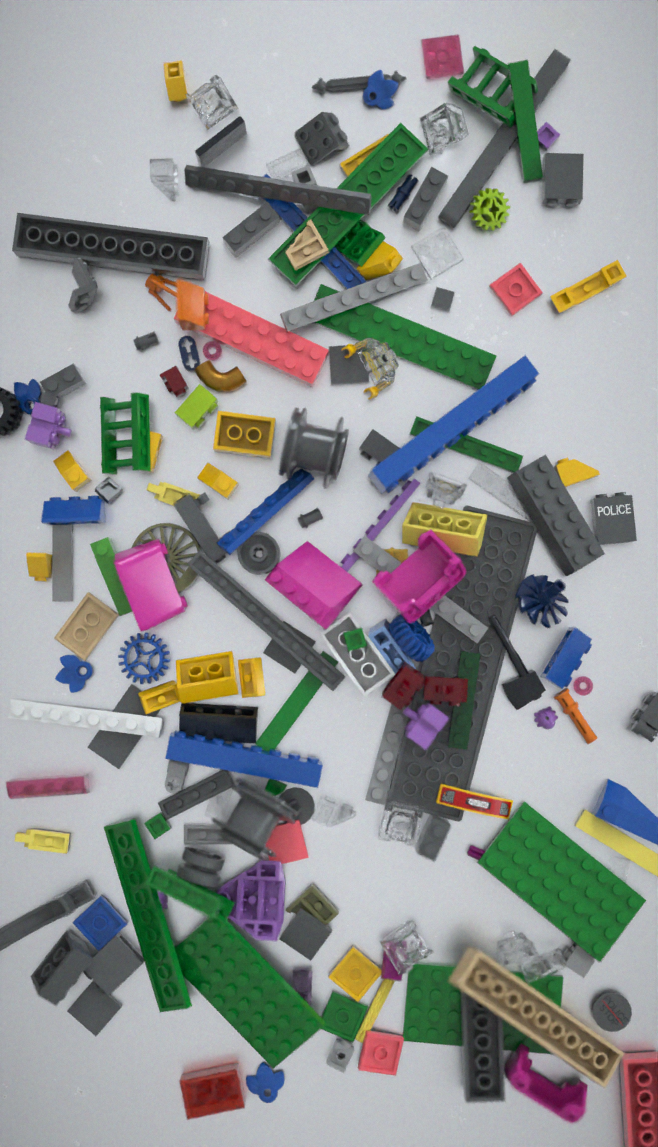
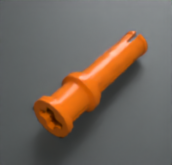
M566 688L557 693L554 699L558 700L562 706L563 713L570 716L586 743L590 744L598 737L579 711V704L573 700L569 694V689Z

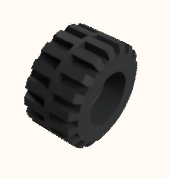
M0 387V401L3 405V414L0 417V435L4 436L7 435L6 432L11 433L14 431L12 427L17 428L19 425L16 422L21 420L22 416H19V413L22 412V408L18 406L21 403L13 393Z

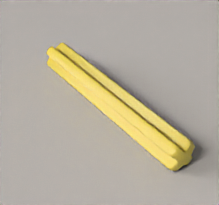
M383 980L355 1037L358 1042L363 1043L366 1030H371L395 981Z

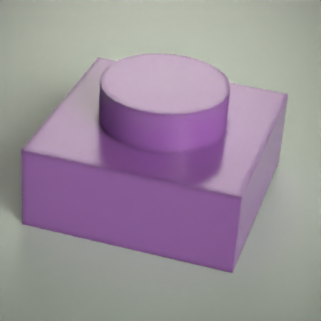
M547 122L537 131L539 144L545 150L560 136Z

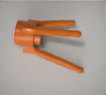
M152 273L147 278L145 286L149 288L148 292L168 311H171V308L156 292L160 293L162 290H165L176 297V292L165 286V283L176 287V282Z

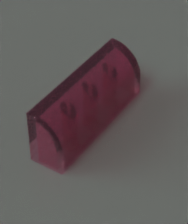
M89 773L11 779L6 782L8 797L10 799L88 794L90 793Z

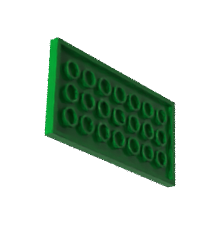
M526 802L520 805L476 862L598 962L602 961L646 902L642 896Z
M219 912L215 919L210 917L205 919L175 947L183 976L273 1069L326 1024L316 1011Z
M409 962L403 1025L404 1041L462 1046L460 989L448 981L457 966ZM509 971L561 1008L562 975ZM502 1019L503 1050L516 1051L522 1043L529 1048L530 1053L552 1054Z

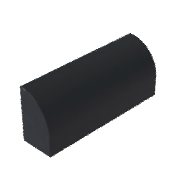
M194 703L181 704L179 731L185 732L187 736L194 737L197 734L205 736V739L208 740L219 738L224 740V742L256 744L258 707Z

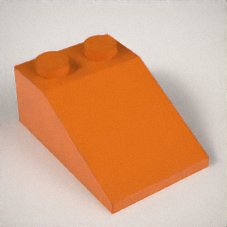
M176 279L177 321L181 329L206 330V325L209 324V313H205V305H209L208 293H205L203 287Z

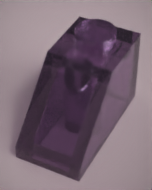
M293 971L292 988L310 1006L312 971Z

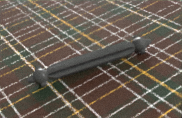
M394 71L392 76L383 74L384 80L398 82V87L402 81L406 80V76L400 75L398 71ZM370 76L330 79L327 82L319 78V81L312 85V89L319 91L320 94H324L326 89L338 91L367 88Z

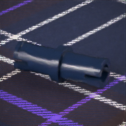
M408 174L401 187L397 188L395 196L388 204L391 210L395 208L394 211L398 212L404 201L410 197L412 189L418 183V179L415 176L412 179L413 175Z

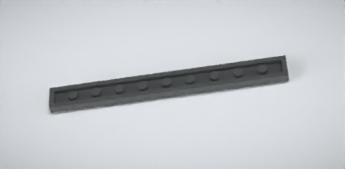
M186 165L184 169L185 184L188 186L367 215L371 212V194L192 165Z
M201 550L187 564L332 691L343 681L345 676Z

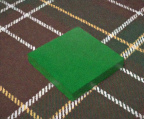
M333 990L321 1017L326 1022L321 1029L353 1043L368 1005L357 1002L355 999Z

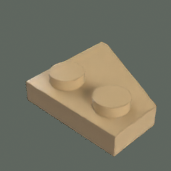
M312 220L306 223L305 229L301 234H298L295 242L286 251V256L295 271L329 253Z

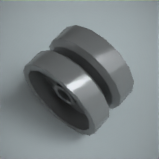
M254 532L238 547L237 551L238 560L242 567L256 575H264L271 572L279 563L281 556L280 547L276 540L263 532ZM258 550L262 551L263 556L260 558L256 556Z
M185 847L182 859L187 863L179 865L176 875L192 883L217 887L220 875L216 871L222 870L225 859L206 850Z

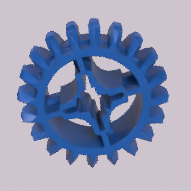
M398 615L389 624V630L394 637V641L398 644L397 646L407 656H410L411 659L423 662L435 651L433 640L417 620L413 623H408L402 615Z
M137 633V640L134 636H130L132 643L124 641L127 649L124 647L120 648L125 654L118 655V658H124V662H119V666H126L121 672L129 671L126 678L129 679L133 675L134 683L140 678V684H144L145 679H147L148 684H151V677L158 681L159 677L157 674L160 676L165 675L161 669L168 670L169 668L164 665V662H170V659H165V655H169L170 651H163L167 644L160 646L161 638L154 641L156 638L155 634L149 639V633H145L144 638H142L141 633ZM139 643H150L155 649L146 652ZM134 647L137 657L130 663L129 656ZM159 653V664L154 670L152 659ZM141 654L150 655L148 656L149 659H147V664L146 662L137 663L138 661H140V658H142ZM142 665L150 674H140L133 668Z

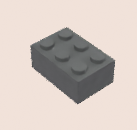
M66 930L31 975L38 996L55 1006L66 997L68 990L77 983L79 976L90 966L93 960L85 941Z

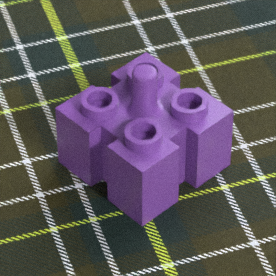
M35 402L25 440L34 445L54 450L55 446H58L60 442V435L58 434L70 437L72 430L63 427L66 417H64L62 411L56 407Z
M429 703L426 705L422 704L416 713L409 707H406L403 711L411 719L405 727L406 736L425 750L449 719Z

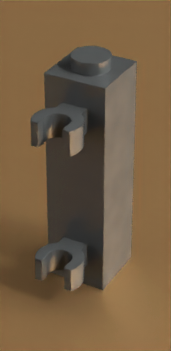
M205 492L196 499H193L190 493L174 502L173 505L205 554L213 562L216 561L218 563L226 558L225 554L227 553L217 544L223 536L220 538L217 536L199 508L200 505L209 501V498Z

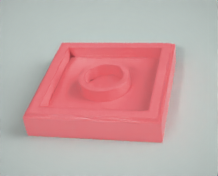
M521 263L489 285L511 316L543 294Z
M295 820V824L288 822L278 824L266 843V847L276 854V857L268 855L269 861H281V864L309 858L300 820Z
M366 1030L358 1069L360 1071L396 1076L404 1042L403 1036Z

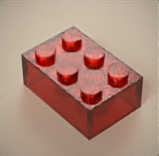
M239 1063L181 1075L179 1082L187 1120L245 1108L246 1098Z

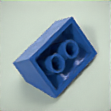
M79 496L69 497V500H61V497L49 498L50 501H44L41 523L48 526L105 523V501L99 499V496H88V499L80 500Z
M569 627L540 677L560 689H563L564 686L568 687L572 680L571 674L580 667L582 663L580 659L584 653L587 654L592 646L590 644L592 639L579 629Z

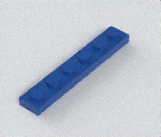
M302 468L296 471L272 495L266 497L263 503L253 509L245 519L238 522L235 528L225 534L217 543L218 546L228 554H231L313 481L314 477L312 474Z

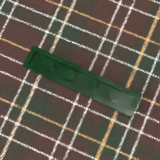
M464 651L460 653L457 678L468 679L467 702H461L460 706H453L448 747L464 750L468 748L481 655L478 653Z

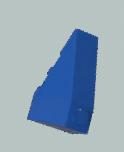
M607 779L592 814L658 845V817L626 787Z

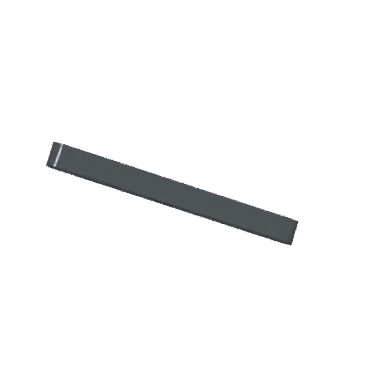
M557 49L553 50L534 78L538 87L536 94L532 92L535 112L571 61L570 58ZM516 122L512 127L502 123L438 216L439 219L452 228L456 227L470 207V203L475 200L473 196L479 194V191L482 190L518 138Z

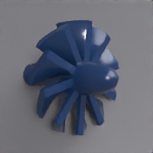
M532 574L519 584L520 586L516 592V598L519 599V609L521 613L527 611L529 619L534 625L537 622L539 613H542L540 623L546 628H550L547 612L553 617L555 624H559L562 620L555 614L554 609L559 610L565 617L568 614L565 607L555 602L556 600L565 603L569 602L561 594L566 586L561 580L551 582L547 581L548 576L546 575L534 576Z

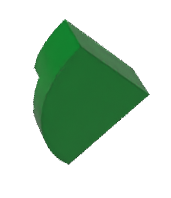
M269 779L265 791L276 796L285 790L287 784Z

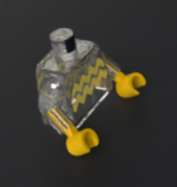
M366 338L356 342L355 345L348 344L342 348V350L347 349L349 351V354L344 356L345 358L351 357L358 351L357 353L374 385L376 384V386L364 390V393L371 392V397L368 399L377 397L378 391H383L395 381V370L399 367V364L395 358V352L390 349L387 342L380 343L373 338Z

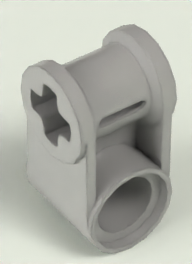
M169 759L165 788L169 793L175 794L182 790L189 763ZM175 779L179 787L173 790L169 783Z

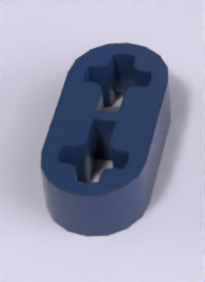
M183 336L178 342L182 363L188 372H195L194 369L200 365L196 342L191 336ZM186 340L193 344L190 345L191 352L188 353L186 347H182ZM191 355L193 361H197V363L194 364L193 368H191L190 365H187V363H189L188 356Z

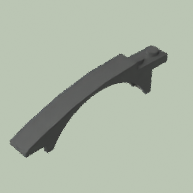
M84 881L0 928V951L34 931L72 914L77 908L93 900L95 896L87 882Z

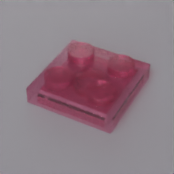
M459 34L421 39L426 79L464 74Z

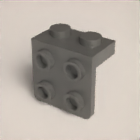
M321 112L295 132V137L310 165H315L334 150H345L350 146L347 141V135L341 130L338 124L339 120L333 113Z
M81 257L75 258L72 274L79 288L72 291L68 304L71 312L76 310L82 311L88 305H91L98 288L96 280L93 277L91 278L87 263L82 261Z

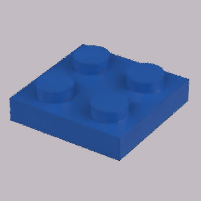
M102 895L72 922L98 951L128 924Z

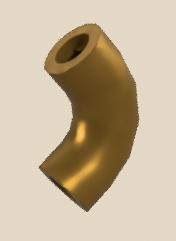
M208 360L194 369L199 379L207 387L216 391H230L247 382L237 366L228 372L221 373Z

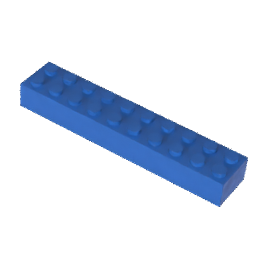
M526 355L371 469L368 477L381 494L385 491L390 493L399 485L400 480L405 482L415 473L414 469L421 470L428 464L429 458H437L443 453L446 446L450 448L461 438L460 435L465 437L473 431L476 423L481 425L491 416V412L496 414L507 404L506 401L508 403L512 402L522 393L521 390L525 392L537 381L535 378L539 375V372Z

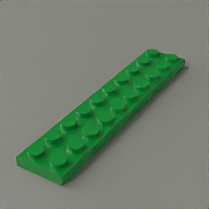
M400 123L336 189L371 194L372 209L428 151V148ZM318 207L268 260L289 281L297 286L326 256L324 255L302 268L294 270L286 256V251L295 242L298 234H301L305 229L306 223L312 220L330 252L366 214Z
M320 284L314 301L340 291ZM369 303L314 322L319 326L361 343L368 341V346L376 347L378 350H381V348L377 344L380 345L382 343L390 355L393 354L395 357L476 390L485 385L497 355Z
M134 818L104 826L159 1011L167 1012L188 1009L192 1006L158 892L156 889L145 884L151 869L136 820Z

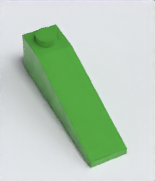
M107 537L91 543L90 546L119 616L133 612L115 567L114 559L117 552L112 539Z

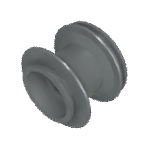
M295 408L282 449L279 475L283 476L286 473V478L289 480L296 467L324 473V489L327 488L331 476H333V480H337L349 434V429L342 431L344 418L340 417L336 430L308 424L307 409L304 408L300 413L299 408Z
M237 778L238 786L233 784L231 788L241 798L226 823L216 818L211 819L213 823L222 828L221 831L217 830L216 833L259 859L263 858L262 852L271 857H276V854L265 847L280 820L295 824L292 816L297 817L298 813L267 791L246 780Z

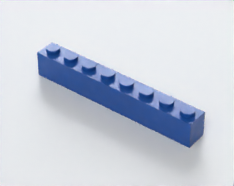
M175 731V733L170 734L165 759L315 788L319 786L323 766L319 758L308 756V759L301 758L296 753L285 755L276 749H270L269 752L262 750V747L252 745L249 748L244 747L239 742H232V744L224 743V740L219 738L208 740L205 739V736L197 734L194 737L187 736L182 731Z

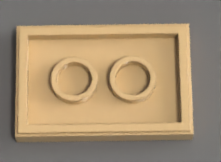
M87 592L54 639L86 661L119 614L90 592Z

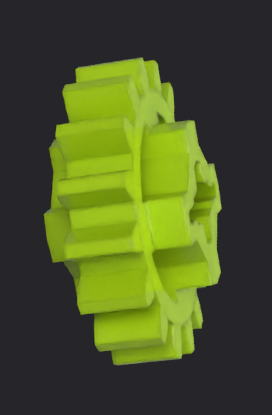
M485 188V191H479L480 196H473L476 201L475 203H470L473 209L469 213H474L471 220L477 221L475 226L481 227L482 230L488 229L493 231L495 228H501L500 223H506L504 217L510 216L506 212L507 209H510V206L506 205L509 199L503 198L504 192L498 193V189Z

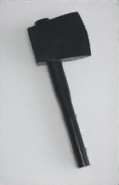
M492 615L488 618L493 626L492 628L496 631L503 644L502 646L505 647L511 662L519 674L502 684L509 701L518 710L532 700L539 699L546 690L535 670L528 671L496 615Z

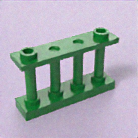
M474 46L472 49L476 59L462 78L456 79L452 76L449 79V89L507 126L512 127L515 123L513 99L507 106L503 107L498 104V100L510 85L508 65L490 55L486 49ZM482 63L491 67L477 87L471 88L468 86V81ZM497 72L506 76L492 97L489 96L488 98L483 95L482 92ZM530 76L532 92L536 94L538 92L537 82Z
M138 392L131 393V401L115 403L113 398L100 397L102 474L117 475L118 467L133 466V471H151L149 395ZM131 409V420L116 422V410ZM132 428V439L116 441V429ZM132 447L131 459L117 460V448Z
M153 866L145 884L212 919H215L218 912L226 920L228 919L235 904L234 901L203 885L178 877L176 875L177 872L172 869L165 871L157 866Z

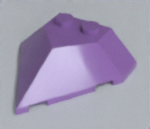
M261 860L215 892L235 902L228 918L238 926L249 932L256 940L277 941L284 921L285 878L281 861Z

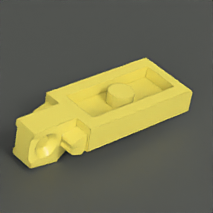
M160 482L159 486L149 483L146 489L156 493L154 498L173 505L174 502L190 493L193 499L200 496V494L166 482Z
M27 829L26 833L17 832L15 834V841L24 842V847H28V849L68 853L70 833Z

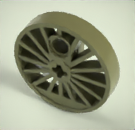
M159 523L150 526L139 534L132 548L136 547L138 542L145 544L156 540L151 531L156 528H160L161 541L166 546L164 527H172L168 546L166 547L171 562L167 563L177 580L175 584L178 593H181L193 585L199 574L189 567L187 562L178 560L194 557L196 553L178 554L193 545H196L197 551L201 550V547L193 534L180 525ZM177 528L183 531L184 533L181 535V537L178 539L175 545L171 548L175 530ZM149 533L152 539H147L144 541L142 537L145 534ZM186 535H189L193 541L175 551ZM177 564L188 566V568L185 571ZM174 568L183 574L181 578H179Z

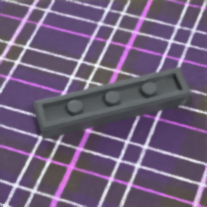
M222 770L158 802V805L165 820H168L230 789L234 783L229 772Z

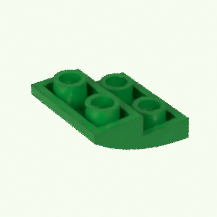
M360 220L335 248L341 255L362 267L386 237L383 233L371 228L366 222Z

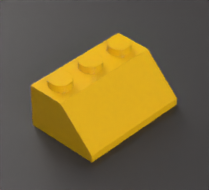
M232 651L176 660L177 689L181 704L238 694Z

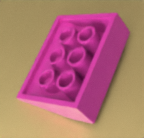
M308 541L279 562L264 579L326 630L363 585Z

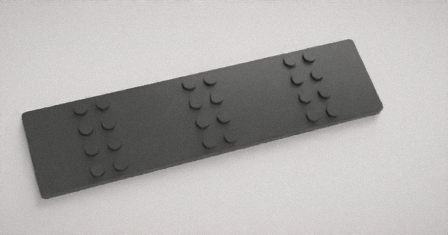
M465 506L463 511L487 515L482 545L478 556L455 553L461 559L466 569V575L445 596L487 626L488 630L479 642L475 643L438 614H435L430 633L435 651L427 660L423 661L420 671L424 675L423 682H425V676L457 678L461 651L481 654L468 748L464 750L448 747L453 706H450L449 702L442 701V705L431 704L449 719L426 750L407 737L405 730L387 801L390 804L427 814H434L458 822L462 820L464 810L436 803L440 783L470 790L506 652L488 618L496 615L509 639L519 599L516 598V592L520 586L519 584L525 579L537 533V527L532 522L472 506ZM424 686L419 692L415 691L411 710L415 713L422 704H430V700H424Z

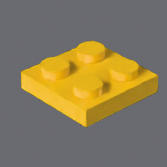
M352 946L328 977L359 1002L379 978L382 970Z

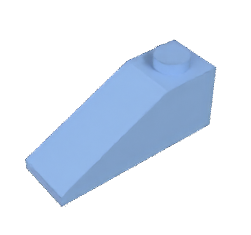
M387 619L370 628L369 638L395 674L404 662L415 668L410 657L394 641Z

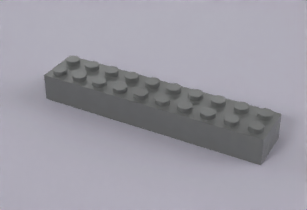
M17 213L12 251L16 256L68 263H74L75 258L81 257L82 261L91 266L205 280L209 240L208 237Z

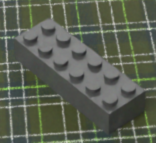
M546 454L507 477L565 576L580 570L605 554Z
M460 990L463 1093L465 1102L505 1101L502 1018Z

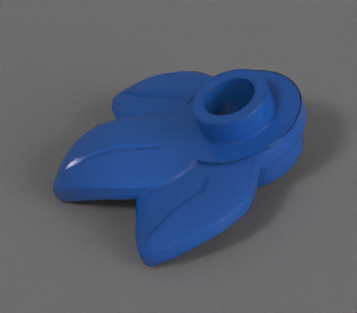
M382 70L375 71L368 78V87L363 91L362 97L364 102L371 106L377 105L381 109L392 107L394 101L391 96L397 91L398 82L384 80ZM371 92H374L375 98L371 100L369 95Z
M31 379L28 385L22 382H15L14 393L17 397L16 399L21 403L18 406L22 408V412L24 411L32 415L31 402L34 404L35 402L40 403L41 388L39 383L35 379Z
M74 655L60 657L64 668L59 671L55 679L60 683L69 684L71 693L83 689L85 681L93 674L91 664L80 661ZM82 667H85L87 670L84 675L80 672Z
M261 1063L257 1069L256 1076L246 1077V1085L249 1091L259 1095L260 1100L265 1103H271L277 1098L278 1090L283 1087L285 1081L283 1071L273 1073L272 1069L265 1063ZM266 1089H269L271 1091V1095L269 1097L265 1096L264 1094Z

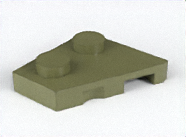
M314 884L286 908L288 913L292 912L295 914L302 908L325 925L339 914V911Z

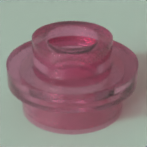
M209 341L203 347V354L208 360H217L222 354V348L219 343ZM215 348L216 352L215 354H210L209 350Z
M581 676L574 681L573 687L577 694L585 696L591 693L593 683L588 677ZM582 682L586 684V688L583 690L580 688Z

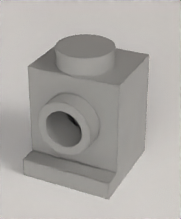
M337 1038L327 1057V1065L344 1073L354 1052L352 1043L343 1038L342 1040ZM342 1052L345 1056L341 1058L338 1054Z

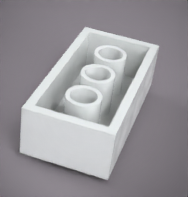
M349 612L319 635L365 697L396 674L364 630L363 633L367 647L348 651L343 633L362 628L352 613Z

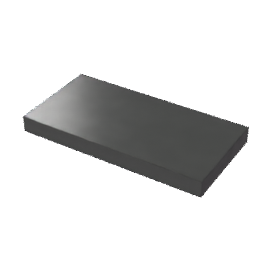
M131 684L112 712L156 717L161 709L145 714L138 693L142 692V690ZM99 730L87 748L120 769L143 735Z

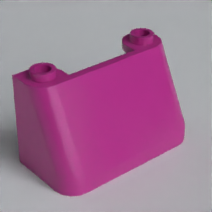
M431 529L420 535L418 538L419 548L392 573L381 571L372 581L408 623H413L466 575V569L461 559Z
M159 539L116 553L114 559L117 573L141 632L185 612V607L188 606L185 597L180 596L166 562L167 548L165 543L161 544Z
M521 1043L504 1066V1075L515 1090L569 1123L578 1122L586 1112L587 1084L578 1080L577 1084L569 1085L565 1081L561 1088L530 1069L533 1060L528 1058L529 1048Z

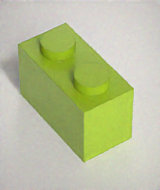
M199 384L174 413L194 430L196 427L200 428L205 422L204 417L208 413L212 414L216 410L218 400Z

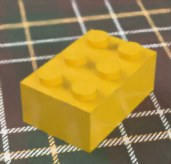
M218 411L213 450L215 452L271 459L276 418Z

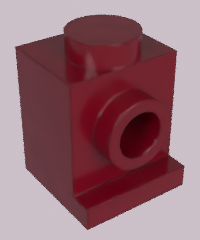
M177 366L160 374L163 381L167 380L164 384L169 393L173 391L176 398L187 393L186 390L189 388Z

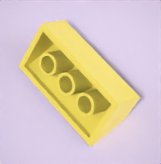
M412 502L402 525V543L418 546L420 535L431 529L453 552L478 556L483 541L487 515Z

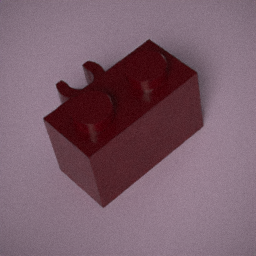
M404 662L382 691V697L400 710L404 706L408 707L413 700L412 695L415 691L419 692L424 686V675Z
M425 676L424 700H430V704L442 705V701L449 702L450 706H460L461 702H467L468 679Z

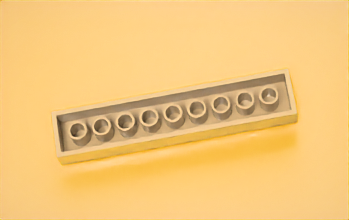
M468 947L448 980L451 984L592 1082L606 1088L625 1054L479 950Z

